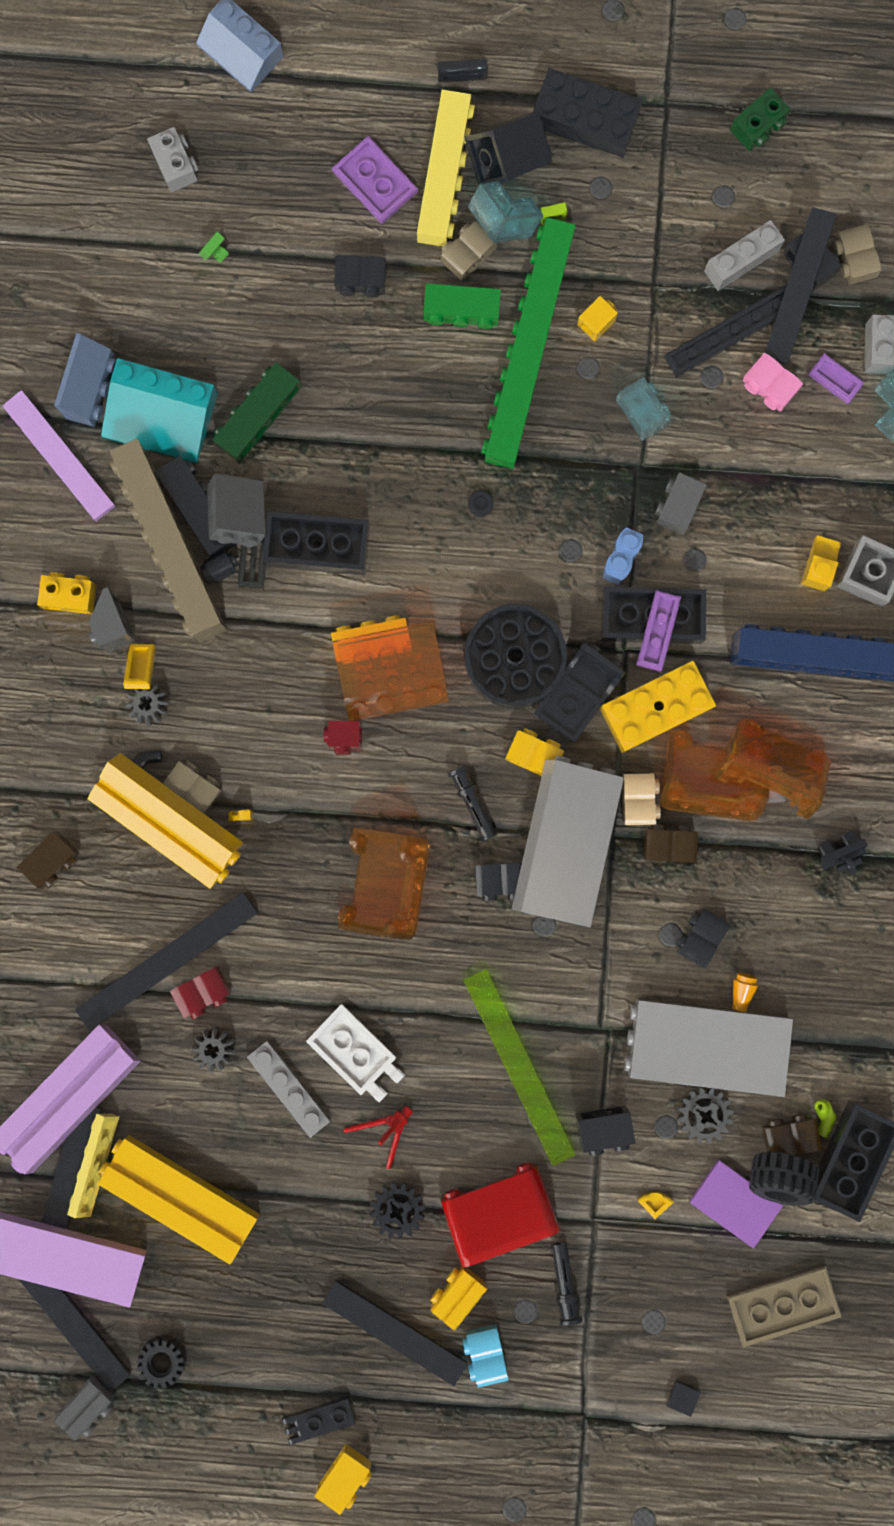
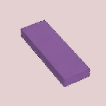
M658 590L655 591L636 663L637 666L662 671L681 600L680 596Z

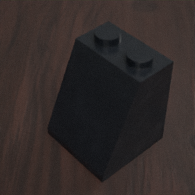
M538 111L516 117L464 137L479 187L509 181L553 162L551 150L544 133L543 122Z

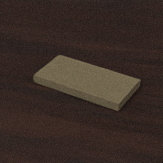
M825 1265L726 1295L742 1347L842 1317Z

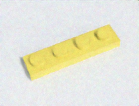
M112 1113L96 1114L91 1126L90 1138L84 1150L81 1169L77 1174L75 1190L70 1199L67 1215L73 1218L91 1217L100 1186L98 1182L101 1176L98 1173L108 1159L120 1116Z

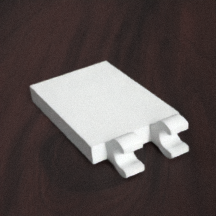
M343 1004L306 1041L360 1095L367 1090L378 1102H381L388 1094L375 1083V1080L383 1072H386L396 1083L405 1076L392 1063L397 1056Z

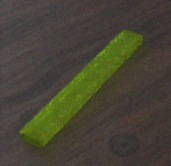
M484 969L463 979L552 1166L575 1156L573 1148L487 970Z

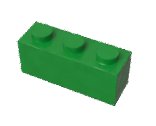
M426 283L424 321H428L432 325L453 323L457 327H467L468 324L478 325L482 329H491L493 326L498 327L501 289Z

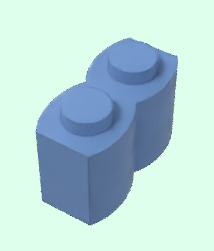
M625 528L620 533L614 545L613 553L604 566L603 579L616 585H621L625 581L632 568L633 560L642 547V534L629 528Z

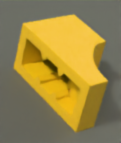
M819 535L815 537L802 577V585L824 592L831 587L838 566L837 558L841 542Z

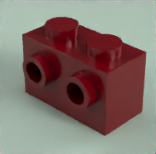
M328 721V727H324V742L328 744L331 750H334L336 755H351V751H362V724L360 721Z

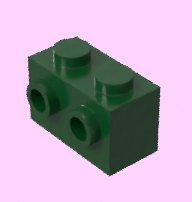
M770 87L733 120L730 131L750 152L756 146L758 148L763 146L769 139L770 133L774 130L778 132L788 122L786 118L790 108Z

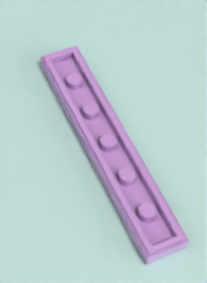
M22 390L2 405L96 522L116 507Z

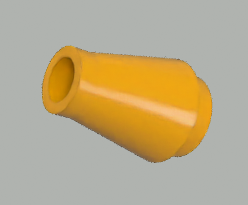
M739 972L737 977L733 978V1010L747 1012V1008L758 987L757 977Z

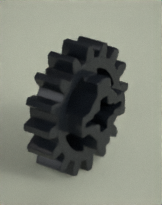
M393 1181L392 1188H388L384 1184L382 1186L383 1193L376 1191L374 1194L378 1200H371L370 1206L375 1208V1210L369 1213V1217H376L372 1223L373 1227L380 1225L379 1234L382 1235L387 1231L389 1232V1239H392L393 1235L397 1234L399 1240H402L403 1233L405 1232L411 1237V1228L419 1230L420 1224L417 1220H424L425 1217L424 1214L419 1212L425 1209V1204L418 1203L422 1199V1195H414V1186L409 1190L406 1189V1182H403L401 1187H397L396 1182ZM395 1194H402V1195H405V1196H407V1197H406L405 1199H403V1198L397 1197ZM385 1199L387 1209L380 1213L381 1203ZM393 1204L396 1205L397 1208H403L401 1215H399L397 1212L392 1213ZM414 1207V1216L412 1220L409 1221L407 1213ZM388 1223H396L399 1227L391 1226Z

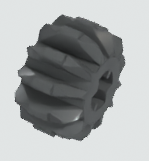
M155 684L151 689H143V691L141 689H134L137 693L136 696L128 694L127 697L132 699L133 703H127L126 708L133 709L128 715L130 718L137 717L136 723L141 725L145 720L147 726H152V718L157 723H160L161 718L159 714L168 715V712L162 709V707L169 706L170 702L162 700L166 697L167 693L165 691L159 692L160 687ZM146 699L149 701H153L150 703V710L146 708L143 709V707H145L146 705L144 702Z
M213 1028L212 1035L205 1029L202 1031L203 1037H195V1041L199 1045L191 1047L192 1051L199 1052V1054L193 1057V1060L197 1061L200 1058L203 1060L199 1065L201 1069L208 1063L209 1072L214 1071L215 1064L221 1071L224 1069L223 1062L227 1064L232 1062V1059L227 1054H235V1049L228 1048L229 1045L234 1043V1040H224L228 1034L227 1031L218 1036V1028ZM209 1044L213 1047L218 1046L219 1051L216 1052L218 1056L208 1052V1049L211 1047Z

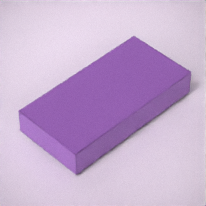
M825 353L808 374V376L846 404H849L865 383Z

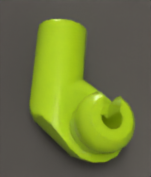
M820 1099L814 1105V1109L821 1120L818 1131L819 1135L829 1138L837 1116L831 1103L825 1099Z

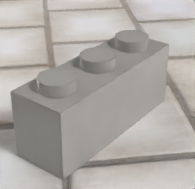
M770 220L708 260L704 272L717 291H719L779 252L785 239Z

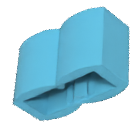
M497 1324L466 1331L467 1338L462 1340L465 1355L470 1354L473 1363L468 1365L471 1381L476 1380L478 1387L508 1381V1373Z

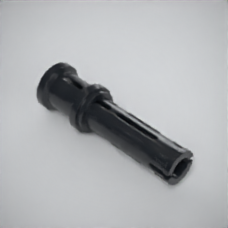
M467 764L448 773V777H452L458 790L457 796L463 798L482 838L481 840L485 841L497 835L476 792L478 785L474 784Z
M556 1242L551 1244L559 1289L556 1301L560 1304L562 1317L560 1325H575L581 1323L583 1319L579 1315L577 1300L579 1299V1294L577 1291H574L567 1242Z

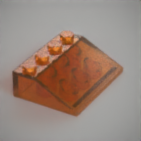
M433 621L333 641L349 721L449 702Z

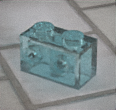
M644 377L620 391L616 398L617 403L642 441L667 427L671 420V413L665 403H660L656 397V388L651 382L647 383Z

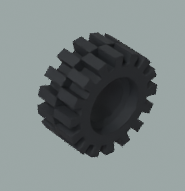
M161 1335L160 1338L157 1336L153 1337L151 1341L145 1344L137 1358V1362H139L137 1371H141L139 1376L141 1379L145 1378L147 1380L145 1383L148 1386L150 1383H153V1388H158L159 1385H162V1388H167L168 1384L173 1385L179 1379L187 1361V1356H184L185 1348L181 1349L182 1343L179 1340L176 1343L173 1341L174 1337L170 1336L167 1339L166 1335ZM164 1352L170 1356L171 1367L168 1370L159 1371L153 1366L152 1358L156 1353Z

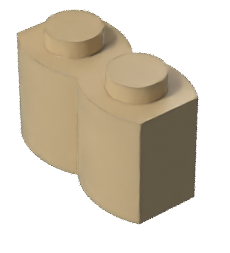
M654 773L623 774L621 776L624 778L622 784L623 825L656 824V819H660V805L655 803V794H659L660 791L659 779H655Z

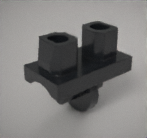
M853 830L841 836L840 840L844 845L843 848L837 850L832 840L819 844L820 865L823 871L836 866L838 873L846 870L850 876L856 874L855 866L862 864L859 856L866 854L865 848L868 847L865 839L860 840Z

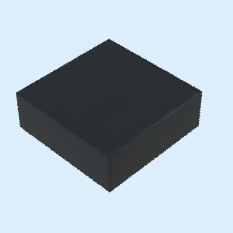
M675 1380L666 1405L691 1417L701 1392L697 1388Z

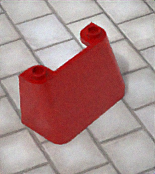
M526 1162L516 1167L517 1171L513 1173V1176L467 1193L464 1191L459 1192L458 1189L444 1193V1197L440 1201L462 1267L475 1265L548 1238L560 1231L537 1163L531 1165V1162Z

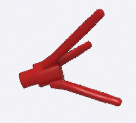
M405 1106L393 1116L389 1115L381 1119L346 1127L343 1131L348 1133L385 1123L388 1124L389 1129L380 1138L378 1144L382 1145L395 1132L386 1165L387 1169H391L400 1135L404 1126L408 1123L407 1119L413 1112L408 1106Z

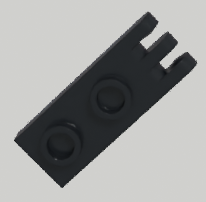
M349 1396L284 1416L282 1423L284 1425L294 1423L285 1428L286 1435L297 1433V1435L288 1438L289 1445H293L355 1425L356 1419Z

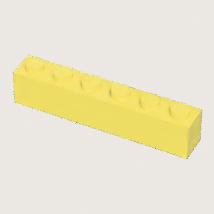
M448 90L441 91L417 229L418 243L443 247L448 242V239H453L455 224L451 223L452 215H457L459 200L455 199L456 191L461 192L463 176H460L459 172L460 167L465 168L467 152H463L464 143L466 144L464 137L471 134V128H467L468 120H473L475 105L471 104V94Z

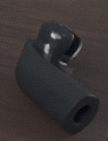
M141 751L131 761L143 769L148 763L162 762V751Z

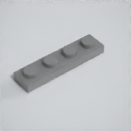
M268 1040L247 1056L248 1060L309 1138L331 1121Z

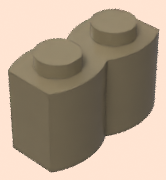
M477 221L471 225L469 223L466 224L458 234L460 237L454 242L448 241L441 250V262L461 281L468 278L497 248V240Z
M868 224L837 233L833 241V250L842 261V264H840L842 278H846L850 285L878 277L881 272V265Z
M178 761L163 784L206 815L222 792L218 788L220 783L209 775L203 778L197 774L199 768L189 761H186L185 764Z

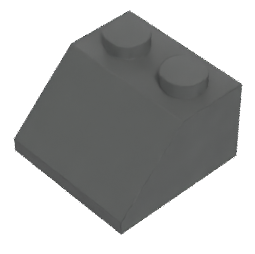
M108 587L104 588L89 620L91 630L88 631V634L94 645L97 644L100 649L102 648L110 653L137 641L118 595Z

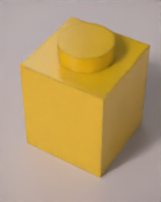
M599 296L579 316L577 325L595 342L616 321L617 309L611 301L604 300Z

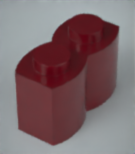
M218 966L170 991L183 1018L191 1016L192 1020L206 1013L204 1009L206 1006L213 1003L214 1007H217L227 1002V995L232 993Z

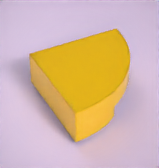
M249 809L228 812V822L254 820L253 811Z
M648 1192L637 1198L639 1203L654 1219L674 1203L671 1197L661 1192Z

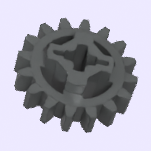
M698 1087L697 1094L689 1090L690 1098H681L685 1103L684 1107L677 1106V1110L682 1112V1115L678 1116L677 1120L678 1122H684L680 1129L683 1132L689 1130L687 1137L691 1140L696 1136V1141L699 1144L702 1143L703 1138L706 1139L708 1144H712V1137H716L719 1141L722 1140L720 1133H729L725 1127L726 1124H733L728 1115L734 1112L732 1109L726 1108L730 1101L728 1099L721 1101L723 1093L719 1091L714 1095L713 1088H708L707 1092H704L702 1087ZM708 1098L705 1103H696L699 1099ZM718 1106L721 1109V1121L717 1118ZM696 1109L704 1112L708 1111V1114L714 1121L712 1122L706 1118L702 1119V1116ZM689 1110L693 1112L694 1119L691 1122L692 1124H690L688 1119ZM708 1127H713V1128H715V1129H713V1130H711V1131H708V1132H700V1131H703L704 1128H708Z

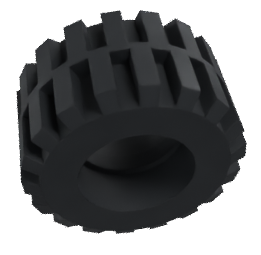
M782 1152L759 1153L754 1155L749 1189L757 1196L779 1204L793 1206L812 1204L816 1197L819 1168L811 1161L796 1155Z

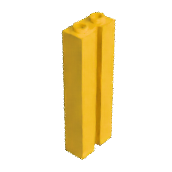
M121 753L107 762L100 775L99 782L95 784L88 797V800L208 888H212L217 882L221 884L230 873L227 870L228 866H233L241 855L238 850L243 844L242 841Z
M128 1135L124 1140L119 1139L112 1149V1153L115 1154L111 1163L106 1161L98 1173L101 1176L98 1185L231 1265L260 1214L134 1137Z

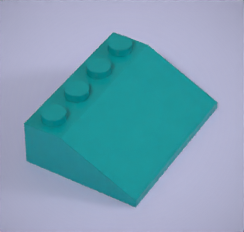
M117 358L110 380L101 437L124 444L138 439L145 450L174 458L181 456L184 461L190 460L191 463L197 464L218 393L212 384Z

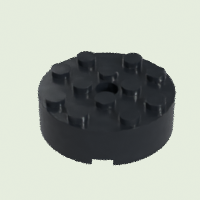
M503 605L487 612L474 625L465 645V669L472 686L487 701L504 708H525L542 701L558 685L566 666V643L558 625L543 612L528 605ZM512 650H518L522 653L523 658L517 663L512 662L508 658V653Z

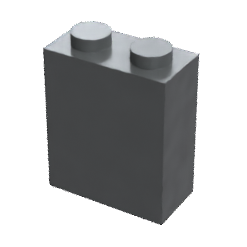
M214 474L207 485L209 540H215L222 544L237 543L245 547L258 546L266 535L263 481Z

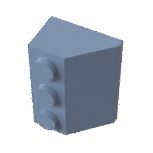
M221 0L209 12L196 42L200 49L250 92L284 58L281 43L232 0Z
M76 333L54 406L66 419L95 427L96 420L99 421L102 416L103 407L101 404L103 397L108 395L110 385L108 381L111 373L113 374L117 359H115L116 356L111 349Z

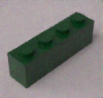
M277 362L272 367L269 366L264 370L261 375L262 380L257 386L253 385L247 391L245 401L233 408L230 413L231 418L225 425L221 424L214 433L213 441L216 446L239 464L302 388L300 380Z

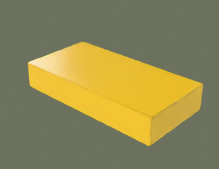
M130 644L123 681L124 689H150L156 654L155 644Z

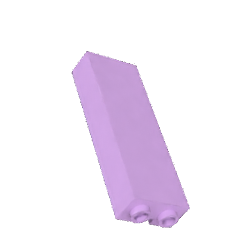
M98 1025L0 1126V1153L3 1155L9 1154L12 1158L11 1165L17 1172L24 1175L33 1173L141 1060L108 1025Z
M0 1212L1 1275L126 1307L131 1306L147 1250Z

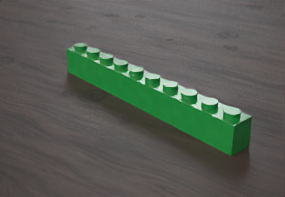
M546 217L545 225L539 226L536 240L540 241L538 250L533 249L530 264L534 265L533 272L527 273L524 285L525 288H528L526 297L521 296L518 311L522 312L521 319L515 320L512 335H516L514 344L509 343L506 358L510 359L508 368L503 367L500 382L504 383L502 392L497 391L494 401V406H498L496 416L491 415L488 424V430H492L490 439L485 438L482 453L486 454L485 462L511 469L515 467L576 224Z

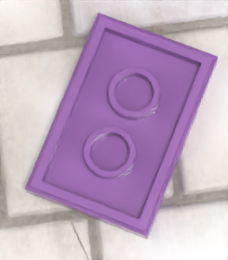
M369 136L332 167V172L381 224L418 193V188Z
M718 1159L689 1202L754 1249L783 1205L765 1200L751 1192L749 1189L750 1182Z

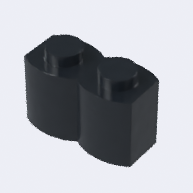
M351 255L336 256L335 290L343 296H354L355 293L359 292L365 293L364 295L367 297H378L379 294H385L386 258Z
M522 863L476 865L477 896H482V901L498 900L497 895H508V900L514 899Z
M702 908L699 912L696 910L693 912L688 921V924L691 925L687 934L682 933L675 946L678 947L676 953L706 969L728 931L730 923Z

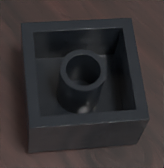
M625 1105L575 1114L580 1146L583 1152H589L590 1156L603 1154L604 1149L614 1148L615 1151L628 1150L630 1145L636 1144L631 1114Z

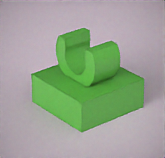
M216 232L198 254L204 260H207L212 254L221 263L229 254L220 246L225 238Z

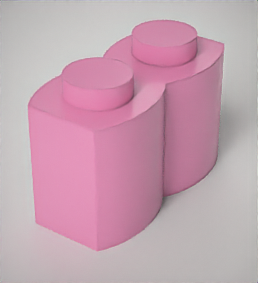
M763 353L742 380L745 383V388L754 395L759 394L764 398V403L772 410L777 409L780 412L803 385L794 374L784 369L774 358L766 353Z

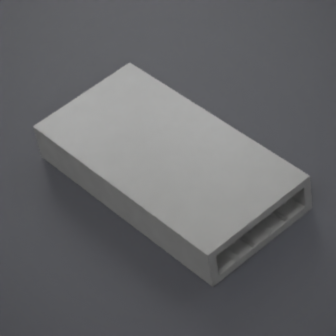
M555 756V760L545 759L512 910L591 928L624 778L616 776L615 770L601 768L600 771L593 770L592 764L578 762V765L570 764L571 759Z
M636 999V1004L631 1005L630 1019L634 1020L633 1030H629L627 1036V1045H631L630 1056L626 1055L624 1071H628L630 1078L785 1097L793 1019L783 1016Z

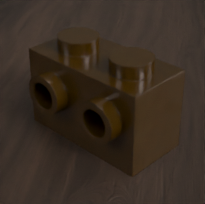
M52 831L16 868L37 889H44L45 887L49 889L59 880L57 875L63 869L67 871L77 862L76 857L80 852L60 832Z

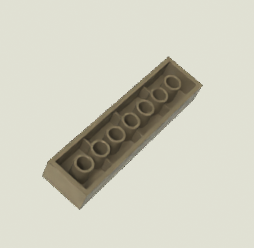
M138 439L110 450L113 459L109 460V463L115 475L117 474L119 479L123 480V482L119 483L121 490L130 503H133L129 507L135 520H138L139 524L143 525L140 532L145 542L149 544L150 548L153 547V551L150 552L155 565L159 566L160 570L164 572V574L160 575L166 589H169L174 594L171 601L176 611H179L180 615L184 616V620L181 623L186 634L190 635L191 639L195 638L201 643L227 631L159 477L155 473L147 451Z

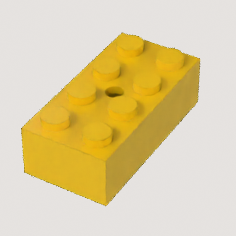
M691 661L602 705L599 709L621 753H624L716 707V704L694 661ZM655 702L661 703L663 710L657 711L654 708Z

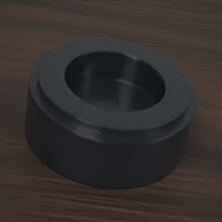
M485 491L473 493L468 501L469 511L476 517L489 515L493 509L491 495Z

